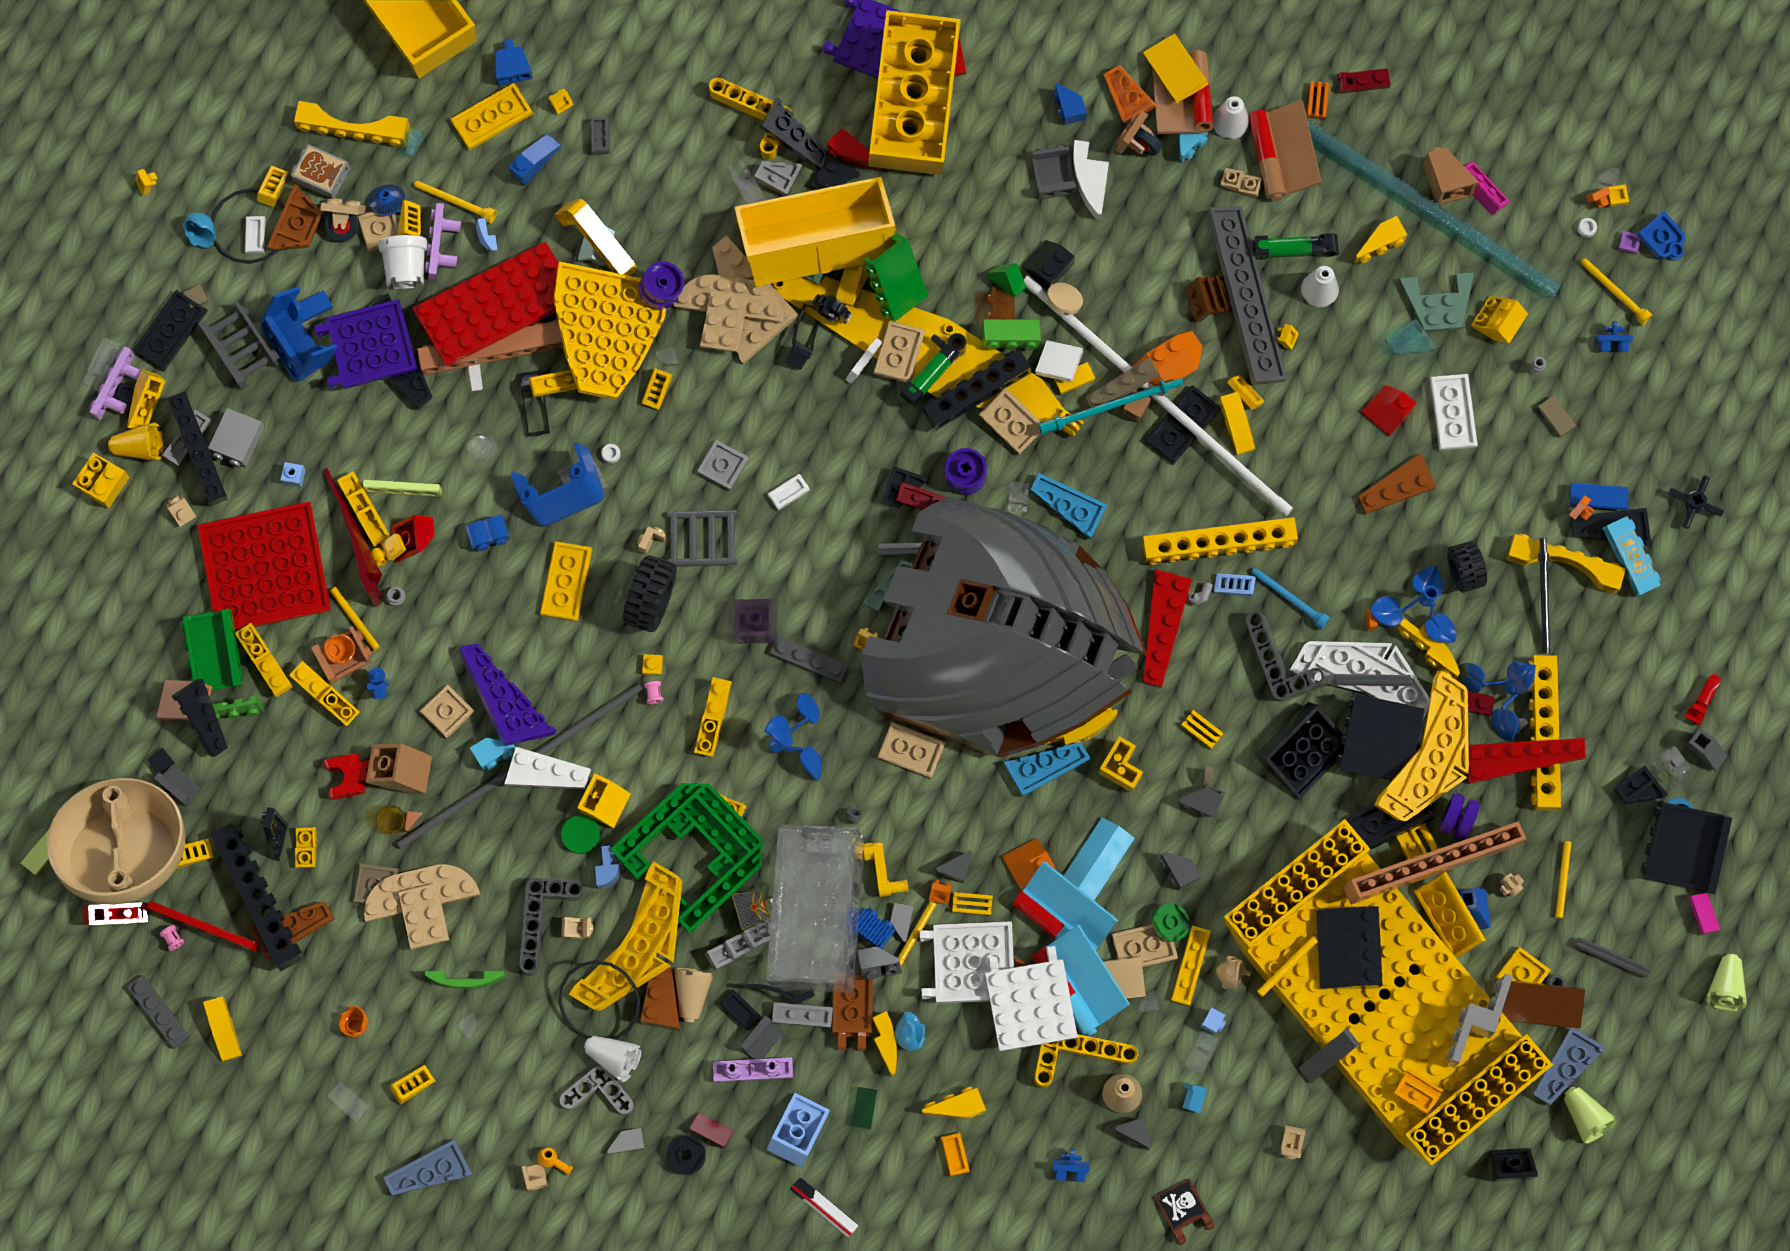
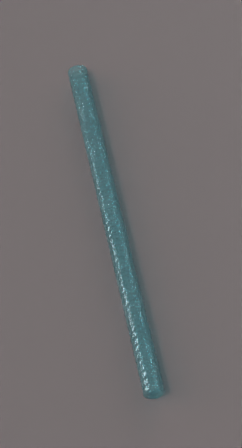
M1308 120L1312 141H1317L1318 145L1322 144L1321 147H1326L1327 151L1331 150L1332 154L1335 153L1337 157L1340 156L1341 160H1346L1347 164L1351 163L1350 166H1355L1356 170L1360 169V172H1364L1366 176L1369 175L1370 179L1380 182L1379 185H1384L1385 189L1389 188V191H1393L1395 195L1398 194L1399 198L1409 201L1408 204H1413L1414 208L1418 207L1419 211L1422 210L1424 214L1427 213L1428 217H1433L1434 221L1438 220L1437 223H1442L1443 227L1447 226L1448 230L1451 229L1453 233L1456 232L1457 236H1462L1463 240L1467 239L1466 242H1471L1472 246L1476 245L1477 249H1482L1481 251H1485L1486 255H1491L1492 259L1496 258L1497 262L1500 261L1501 265L1505 264L1506 268H1511V271H1515L1517 275L1520 274L1521 278L1525 277L1526 281H1531L1530 284L1534 283L1536 288L1540 287V290H1544L1546 294L1549 293L1550 297L1555 296L1561 287L1560 282L1556 283L1555 279L1552 280L1550 276L1547 277L1546 273L1542 274L1541 270H1536L1537 267H1532L1531 263L1527 264L1526 260L1523 261L1521 257H1516L1517 254L1513 255L1511 250L1507 251L1506 247L1503 248L1501 244L1498 245L1497 241L1493 242L1492 238H1487L1488 235H1483L1482 231L1478 232L1477 228H1472L1473 226H1469L1468 222L1464 223L1463 219H1458V216H1454L1453 212L1449 213L1448 209L1438 206L1439 203H1434L1433 199L1429 200V197H1425L1424 193L1420 194L1419 190H1414L1413 186L1409 187L1410 184H1405L1404 180L1400 181L1399 177L1396 178L1394 174L1391 175L1390 171H1385L1384 167L1380 168L1381 165H1376L1375 161L1371 162L1370 158L1367 159L1365 155L1362 156L1361 152L1357 153L1355 148L1351 149L1352 146H1347L1346 142L1342 143L1341 139L1338 140L1336 136H1332V133L1328 134L1326 129L1322 130L1323 127H1318L1317 123L1313 124L1312 120Z

